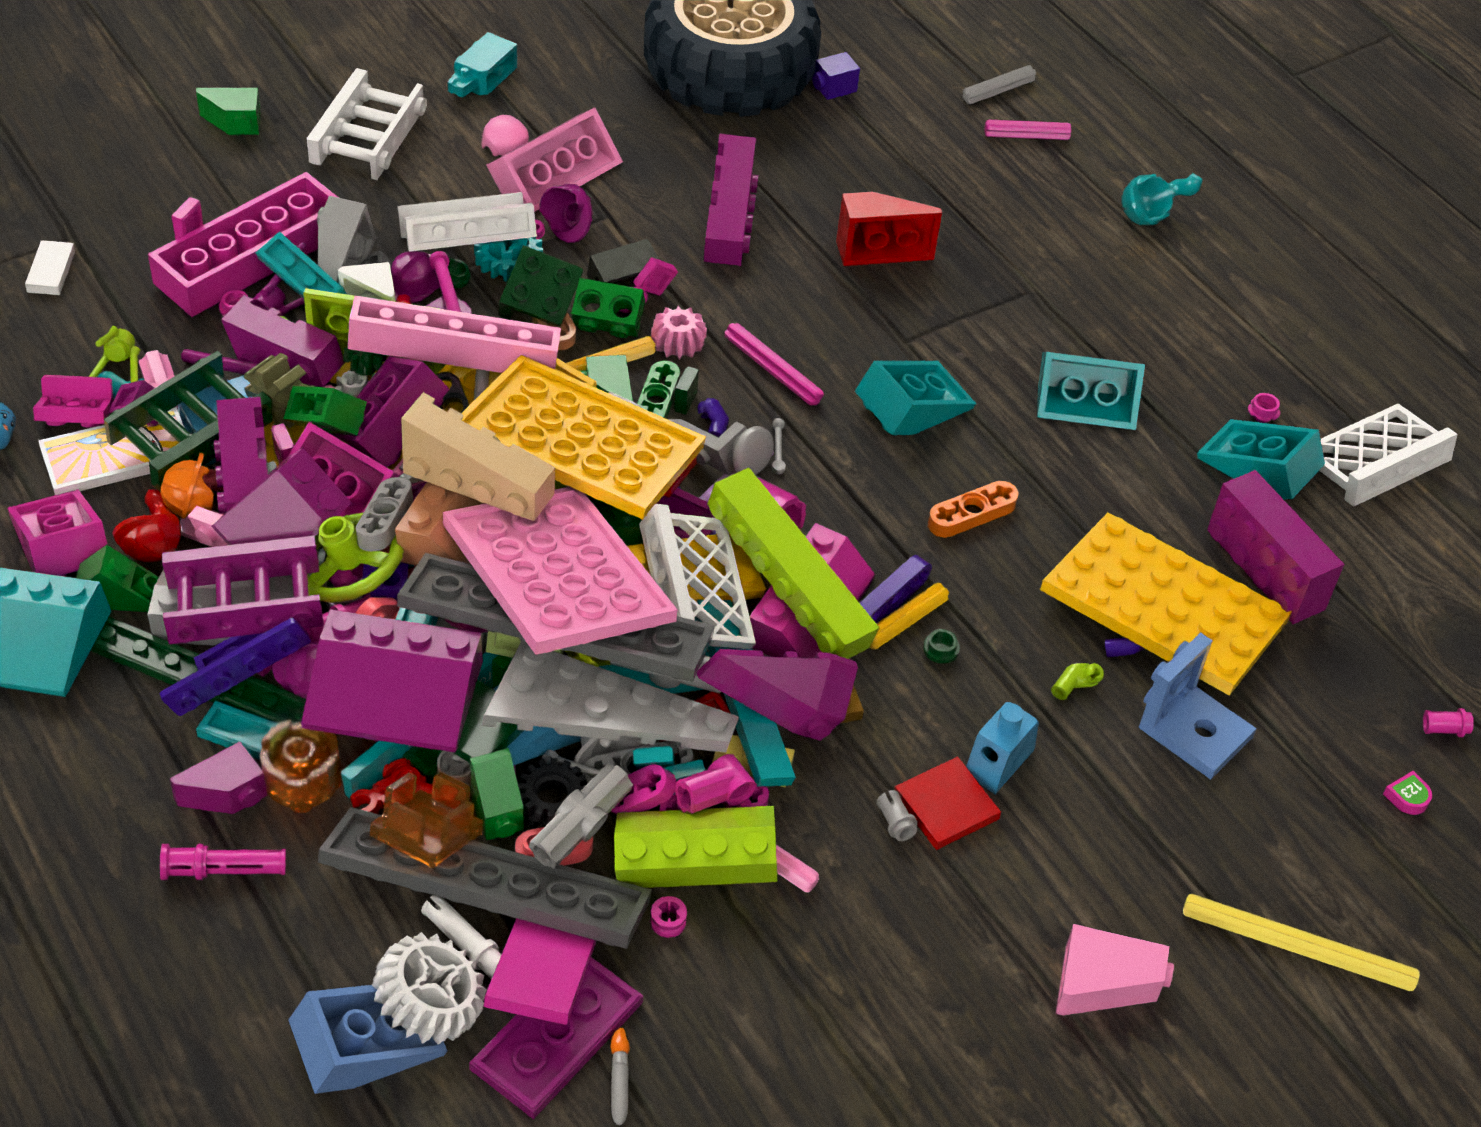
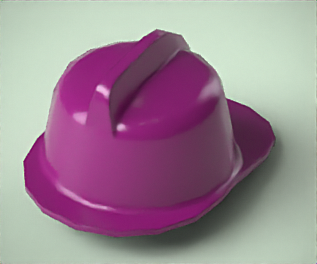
M407 251L394 259L391 264V275L395 301L399 295L406 294L410 296L412 303L424 300L440 287L436 271L430 266L429 258L431 254L424 251Z

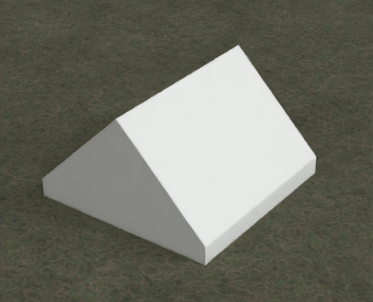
M389 262L343 266L338 270L339 284L345 289L347 295L395 302Z

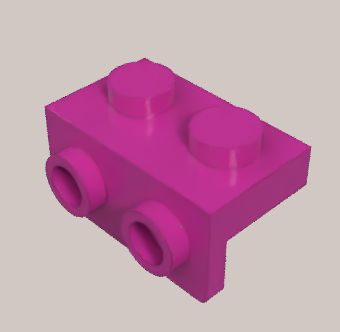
M44 375L41 378L42 397L33 407L34 421H45L47 425L60 426L67 422L80 423L83 427H97L104 424V419L109 416L107 413L113 403L111 378Z

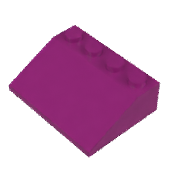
M330 609L319 638L301 721L302 728L456 753L483 663L482 634Z

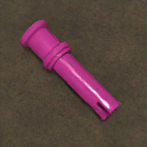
M169 844L161 845V880H168L169 876H195L196 880H203V878H207L208 874L285 875L286 849L209 850L208 846H204V844H197L195 848H170Z

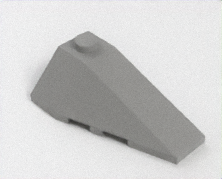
M329 196L325 207L320 208L317 216L318 266L339 283L338 270L343 266L361 265L363 260L371 254L377 237L366 204Z

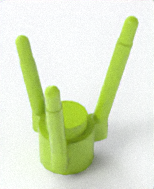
M112 326L109 332L95 343L97 347L104 345V354L89 377H97L110 360L120 362L130 357L131 382L138 381V355L140 348L135 346L134 336L129 331Z

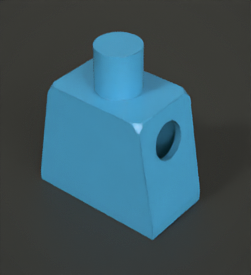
M1005 702L979 731L966 768L982 787L996 794L1030 756L1036 745L1038 720L1022 710L1020 706L1011 702ZM993 752L998 755L997 761H991Z

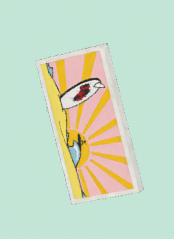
M177 407L167 411L184 427ZM159 423L154 427L146 424L139 429L161 451H167L179 443ZM105 425L39 440L42 456L55 495L77 489L83 491L150 474V460L126 437L112 446L107 442Z

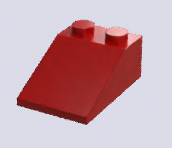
M876 192L842 194L836 243L843 266L934 260L942 217L941 208Z

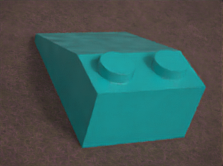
M873 361L855 389L856 394L862 399L865 408L873 412L881 421L883 429L892 435L917 434L967 412L977 404L939 361Z
M1230 419L1197 452L1198 459L1233 479L1256 470L1282 499H1293L1325 465L1318 429Z

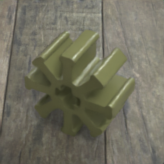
M282 353L275 357L270 355L245 373L244 378L250 384L244 389L248 397H254L263 391L272 399L273 425L284 423L285 426L291 428L295 424L284 420L283 417L292 387L314 386L301 383L299 379L306 372L299 364L290 369L287 355Z

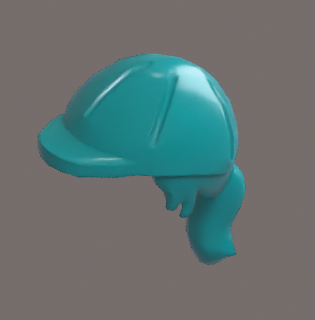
M1192 173L1187 178L1175 179L1167 183L1163 178L1157 177L1156 174L1139 175L1132 179L1123 191L1121 199L1123 211L1131 221L1138 225H1156L1170 215L1168 212L1172 209L1174 196H1191L1200 191L1202 178Z

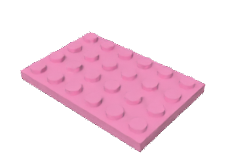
M572 487L555 489L553 497L535 521L514 515L486 503L443 512L444 527L535 655L676 622L678 609L583 492Z

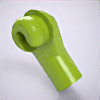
M1096 663L1071 664L1052 686L1051 692L1056 698L1065 700L1074 688L1096 686L1102 681L1104 671Z

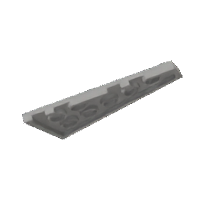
M522 640L484 714L482 726L496 727L497 722L517 724V730L532 731L533 726L554 728L561 735L619 741L620 736L639 737L640 743L655 745L657 739L675 741L680 748L726 753L739 717L554 651L535 655L527 642Z

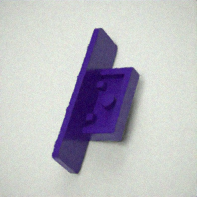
M289 618L265 633L230 637L194 657L198 671L160 692L161 699L174 713L182 716L311 642L310 636L295 618Z

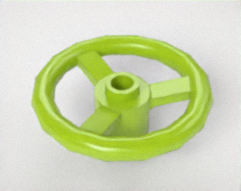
M363 513L350 514L343 517L333 516L326 519L320 525L319 534L315 536L317 551L322 546L327 554V558L319 566L320 572H315L311 575L307 573L309 596L319 594L320 601L336 603L354 600L374 591L392 576L403 559L404 550L397 544L396 535L390 544L389 553L365 551L358 546L356 525ZM361 563L378 567L365 579L349 586L336 588L322 587L337 570H352Z

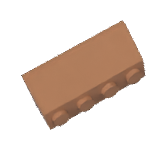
M426 482L395 528L397 544L404 550L401 562L417 566L423 555L429 553L471 564L444 527L443 512L485 503Z

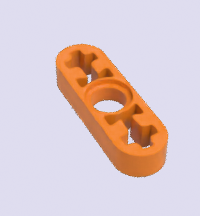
M996 481L938 503L930 510L928 528L934 535L946 538L1008 515L1016 507L1018 490L1009 482ZM967 505H976L979 508H981L982 511L979 513H971L967 511L964 507Z

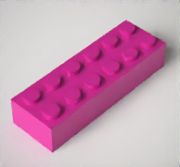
M305 172L149 253L148 258L153 284L193 317L219 303L226 292L230 290H243L274 273L258 259L256 252L279 231L297 247L300 243H305L306 247L302 252L306 255L317 250L318 212L321 207H325L329 196H337L309 173Z

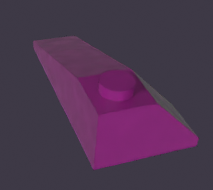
M720 649L698 670L697 676L702 681L792 733L821 741L845 719L858 666L856 661L831 653L817 652L814 658H799L797 652L785 651L783 657H766L762 650Z

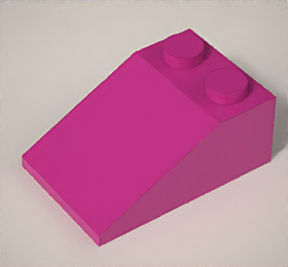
M79 489L7 508L32 572L66 577V574L78 571L81 562L108 545L101 519Z

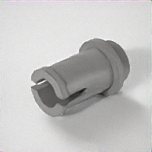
M888 791L892 799L891 802L886 794L883 793L877 799L876 804L889 824L888 832L890 836L898 841L912 838L917 832L915 816L908 813L898 791Z

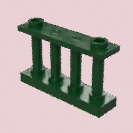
M216 351L206 358L199 359L193 366L125 407L113 411L104 419L106 439L111 446L125 437L150 460L151 484L161 492L160 489L164 475L174 464L187 460L197 461L200 453L204 454L202 465L215 458L214 440H219L218 415L195 394L211 385L225 399L245 397L223 378L222 354ZM262 391L254 397L261 398L265 427L273 422L272 399ZM183 402L207 426L196 433L190 434L167 411ZM155 419L179 443L167 451H161L139 429Z

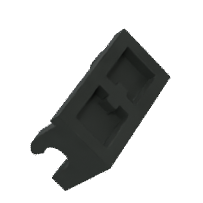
M645 239L590 255L587 276L589 280L614 283L637 276L651 257L658 260L659 258L649 240Z

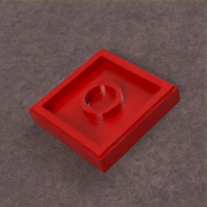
M959 757L953 758L898 784L894 789L898 791L908 813L915 816L917 826L936 850L1000 819V809Z

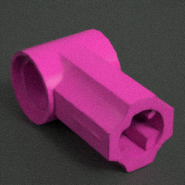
M726 754L715 760L708 770L678 780L674 791L680 809L684 813L687 811L695 813L724 801L729 806L739 805L751 797L756 790L757 784L734 754Z

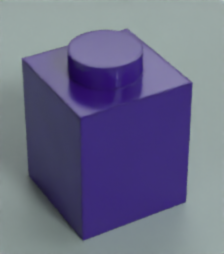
M847 52L817 59L815 73L812 77L813 85L822 93L826 100L855 93L858 89L860 68Z

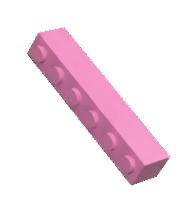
M355 296L349 318L348 349L503 373L520 355H523L555 369L561 328Z

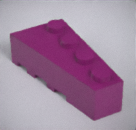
M719 134L718 155H716L711 204L705 237L704 262L741 266L742 254H749L751 235H746L745 233L752 232L753 215L748 213H754L756 195L751 193H757L759 175L753 174L756 138Z

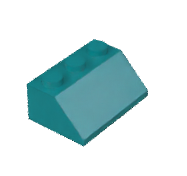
M1043 352L1038 382L1037 417L1136 430L1145 364Z

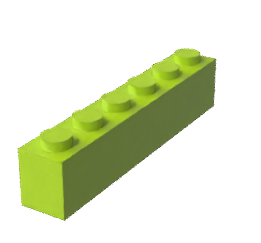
M748 467L716 482L707 503L712 515L721 521L729 531L735 544L741 546L752 560L755 569L765 576L773 586L775 594L784 600L792 610L798 623L805 627L816 640L821 652L849 659L870 648L879 630V626L752 470Z

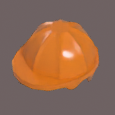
M203 453L199 454L197 461L187 460L174 464L164 475L160 489L163 502L168 509L181 516L182 519H186L196 506L212 511L214 494L203 480L204 475L210 473V469L202 465Z

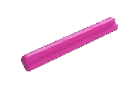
M739 323L728 325L724 335L730 342L808 405L816 406L820 403L824 393L819 387Z

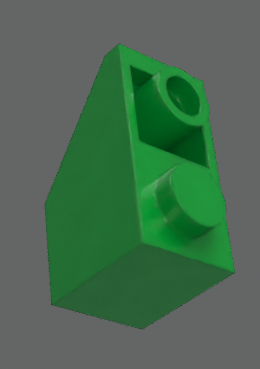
M108 545L81 562L76 576L78 579L99 581L111 610L148 612L154 586L159 578Z

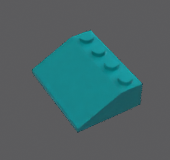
M0 568V687L66 697L111 613L110 606L99 581Z

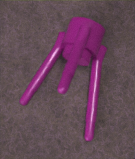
M302 242L298 248L303 251L306 244ZM276 274L252 298L254 301L253 305L266 311L271 307L281 311L280 316H284L287 312L305 303L301 297L284 305L285 294L277 287L282 279Z

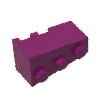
M244 295L221 319L238 360L259 364L270 355L275 357L279 353L285 354L288 357L290 369L299 364L306 372L299 379L303 384L324 387L345 364L335 335L302 320H298L296 323L280 317L281 311L272 307L268 311L253 305V299Z
M260 397L216 400L219 440H214L216 462L221 461L222 465L215 466L217 487H223L224 492H217L219 514H225L268 475L267 449Z

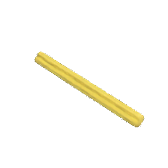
M1189 894L1183 907V914L1186 917L1407 991H1414L1418 984L1420 972L1416 968L1194 894Z

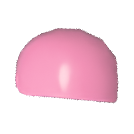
M503 114L491 118L485 125L481 146L483 149L488 147L495 157L498 155L504 156L528 143L529 133L527 128L518 119L511 115Z

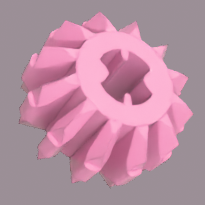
M677 306L676 310L665 307L663 313L656 314L653 327L651 328V337L655 342L656 351H664L666 358L671 355H677L679 360L682 355L692 358L694 352L701 351L707 333L706 323L703 322L702 315L698 313L693 314L692 308L681 310L679 306Z

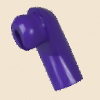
M706 398L705 401H701L697 407L698 414L703 413L701 415L703 419L710 418L711 424L708 433L719 438L727 429L729 417L718 400Z

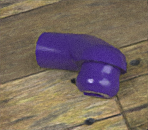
M1125 637L1105 640L1107 657L1132 655L1145 650V648Z

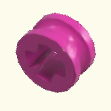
M672 896L661 897L656 900L652 905L650 919L653 931L659 936L666 938L676 937L681 934L685 929L687 921L686 905L680 899ZM667 912V916H669L670 912L676 914V920L671 922L670 918H668V922L661 919L662 913Z

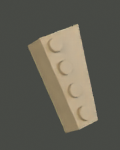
M423 392L401 418L403 473L508 511L514 515L535 521L554 495L555 467L515 444H512L510 447L502 444L493 431L484 426L481 430L474 428L462 421L463 414L452 408L448 412L433 404L435 398Z

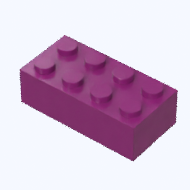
M1256 470L1223 483L1207 528L1212 538L1219 542L1232 557L1233 561L1248 574L1254 584L1270 600L1278 602L1286 612L1292 611L1289 618L1292 624L1326 610L1345 564Z

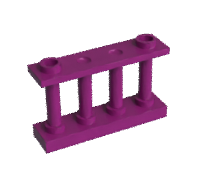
M315 535L162 553V564L168 589H177V611L163 613V621L169 644L265 633L289 618H295L304 629L324 626L319 594L309 596L307 573L320 572ZM292 575L293 597L270 600L269 578ZM254 580L255 602L232 604L231 582ZM216 584V606L193 609V587Z

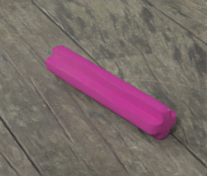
M986 120L984 131L985 136L996 138L1069 140L1071 124L1064 122Z

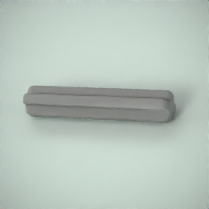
M1027 65L969 86L963 90L962 99L971 105L1031 83L1035 80L1036 70L1031 65Z

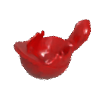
M149 489L144 499L151 515L130 517L120 522L114 528L112 534L122 551L130 557L144 562L162 561L163 552L176 551L181 540V525L177 515L173 514L163 502L161 492L157 489Z

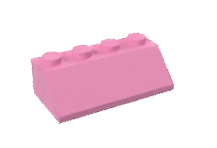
M592 108L486 166L502 194L522 192L523 203H532L535 212L539 210L540 199L547 189L564 184L582 186L621 164L623 161L596 108Z

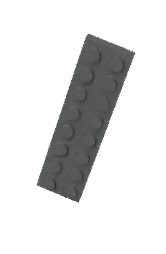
M425 553L398 593L397 607L525 640L471 564ZM677 616L676 622L571 646L561 650L573 651L596 657L600 660H608L639 670H647L667 675L674 679L693 682L713 638L715 625Z
M353 807L349 808L320 847L318 863L332 866L338 870L357 873L377 881L400 885L416 892H425L449 899L452 902L468 904L486 909L492 913H500L625 949L628 948L650 903L652 891L648 888L560 864L553 869L550 866H544L535 857Z

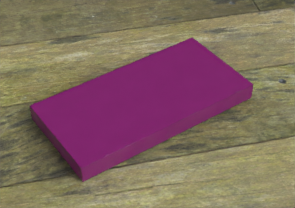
M591 957L567 1025L516 1014L469 1062V1070L534 1120L610 1039L614 1032L643 1003V995Z

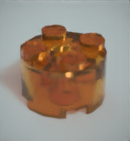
M290 719L272 727L262 738V748L259 756L266 792L277 803L290 807L296 813H306L312 807L330 799L340 787L342 780L337 737L334 733L304 729L301 726V722L292 724Z

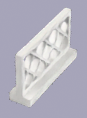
M1396 404L1322 438L1323 453L1334 454V458L1324 457L1325 465L1319 471L1346 490L1344 500L1354 507L1451 461L1457 433L1448 427L1438 432L1400 404ZM1398 417L1406 424L1388 422V420ZM1366 430L1382 431V435L1363 432ZM1387 432L1406 434V438L1387 436ZM1411 435L1425 436L1426 438L1422 440L1411 439ZM1343 441L1358 442V446L1341 445L1339 443ZM1363 443L1382 445V449L1363 447ZM1387 446L1401 447L1402 449L1398 451L1387 450ZM1338 454L1357 456L1358 461L1338 459ZM1363 457L1379 459L1373 463L1362 461ZM1338 469L1353 470V472L1349 473L1347 477Z
M655 504L647 513V516L639 523L651 577L678 609L677 616L695 620L694 617L697 616L702 622L715 625L713 638L709 646L751 649L756 644L729 531L716 518L670 513L668 505ZM673 526H679L690 536L689 539L684 542L675 534ZM701 530H716L719 544H714ZM693 539L710 553L705 559L689 546ZM681 553L698 567L693 573L682 565ZM712 556L725 566V576L708 563ZM700 570L717 584L713 590L696 577ZM688 584L705 598L700 605L689 596ZM720 587L732 597L734 604L732 608L715 594ZM707 602H710L724 615L720 622L703 608ZM727 619L740 629L741 636H734L723 626Z

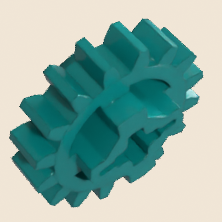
M530 237L474 244L475 264L481 266L482 273L491 271V278L494 279L498 275H502L503 280L507 281L522 246L524 245L543 253L542 240Z

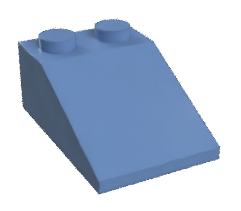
M372 985L308 991L288 1020L315 1094L353 1089L442 1057L447 1052L444 1041L438 1045L432 1037L429 1041L422 1044L418 1034L414 1033L406 1038L405 1028L402 1026L392 1028L393 1018L391 1016H380L384 1004L374 1001L377 989Z

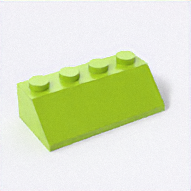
M774 806L711 808L695 813H690L689 811L684 813L682 810L617 813L614 832L616 880L644 888L777 882Z

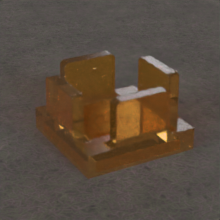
M409 772L386 788L384 812L380 817L371 822L369 836L435 868L481 835L483 820L473 816L474 804L469 802L470 787L467 784L439 772L433 779L432 795L421 789L415 793L417 776Z

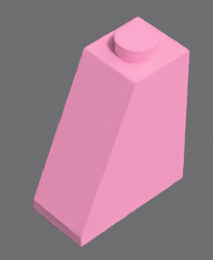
M1073 924L1066 944L1055 1014L1064 1016L1156 1002L1162 988L1170 987L1173 977L1174 964L1168 963L1169 946Z

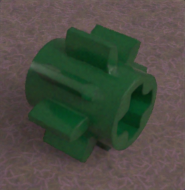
M348 347L344 348L343 362H351L350 371H354L358 375H371L380 369L382 362L386 361V355L350 350Z

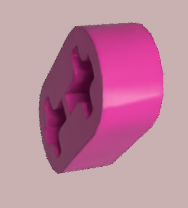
M656 764L648 765L629 774L628 778L633 783L632 789L629 792L630 795L624 797L611 812L616 815L622 812H644L665 803L675 792L676 778L674 774Z

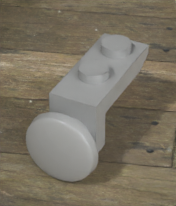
M668 419L706 436L704 448L697 457V462L701 465L707 464L727 475L733 470L740 472L749 467L756 475L766 467L771 459L774 448L773 437L762 426H753L747 429L745 425L735 422L718 438L682 419Z

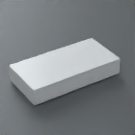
M40 242L25 283L27 293L60 295L75 254L74 243Z

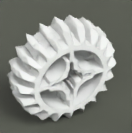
M421 932L414 936L413 939L406 936L398 944L394 943L393 946L388 948L384 957L381 958L376 966V975L372 984L377 989L374 1001L384 1004L380 1016H391L393 1018L392 1028L402 1026L406 1029V1038L416 1033L419 1035L422 1044L429 1041L432 1037L439 1045L447 1038L452 1041L458 1038L462 1032L465 1033L475 1023L483 1010V1000L487 991L481 986L485 975L474 972L477 961H468L465 958L466 949L458 951L453 948V939L442 943L438 934H435L428 940Z

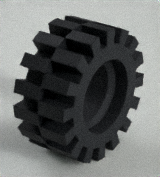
M551 758V765H546L545 760L542 759L538 761L537 769L531 764L527 767V774L522 772L518 787L523 804L524 822L529 819V827L535 829L538 824L541 827H545L555 817L557 809L562 804V802L547 803L540 800L537 796L539 792L554 788L564 791L569 796L574 790L579 789L581 791L587 785V779L585 775L581 776L580 768L575 766L570 770L571 762L564 760L561 766L558 765V758Z

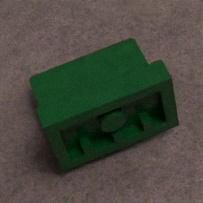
M523 245L499 301L498 316L510 320L514 310L560 327L578 286L579 278L583 274V269Z

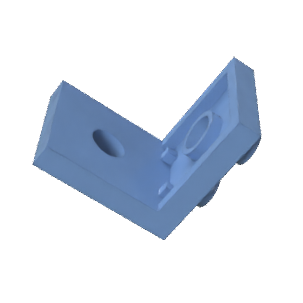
M1200 632L1190 643L1184 641L1175 651L1173 659L1169 663L1161 662L1153 672L1151 680L1154 681V684L1144 697L1143 702L1146 704L1139 728L1211 780L1253 738L1256 728L1197 687L1213 640ZM1204 728L1208 730L1212 734V736L1203 737L1199 735L1195 731V729Z

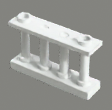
M356 68L307 137L309 163L321 166L327 155L336 153L370 162L371 179L378 180L384 169L387 170L389 168L393 155L418 117L425 113L427 100L423 97V85L417 83L409 97L371 88V85L368 84L367 71ZM368 100L401 107L397 114L365 107L362 104ZM359 117L387 124L389 127L385 132L351 124L350 122L352 119ZM348 135L376 142L377 145L373 150L338 142V139Z
M522 192L397 206L401 238H407L409 252L537 237L534 205L532 203H523Z

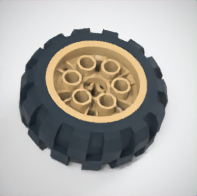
M650 0L645 12L644 57L648 63L649 71L662 90L669 89L672 99L687 107L694 104L702 107L704 113L723 116L724 112L739 113V117L759 115L761 109L769 107L774 111L789 104L794 95L799 96L814 76L816 60L819 58L822 33L820 30L821 21L812 0Z

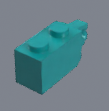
M487 32L478 41H475L465 53L457 57L454 63L455 73L448 81V92L462 98L470 92L480 96L491 93L517 68V44Z

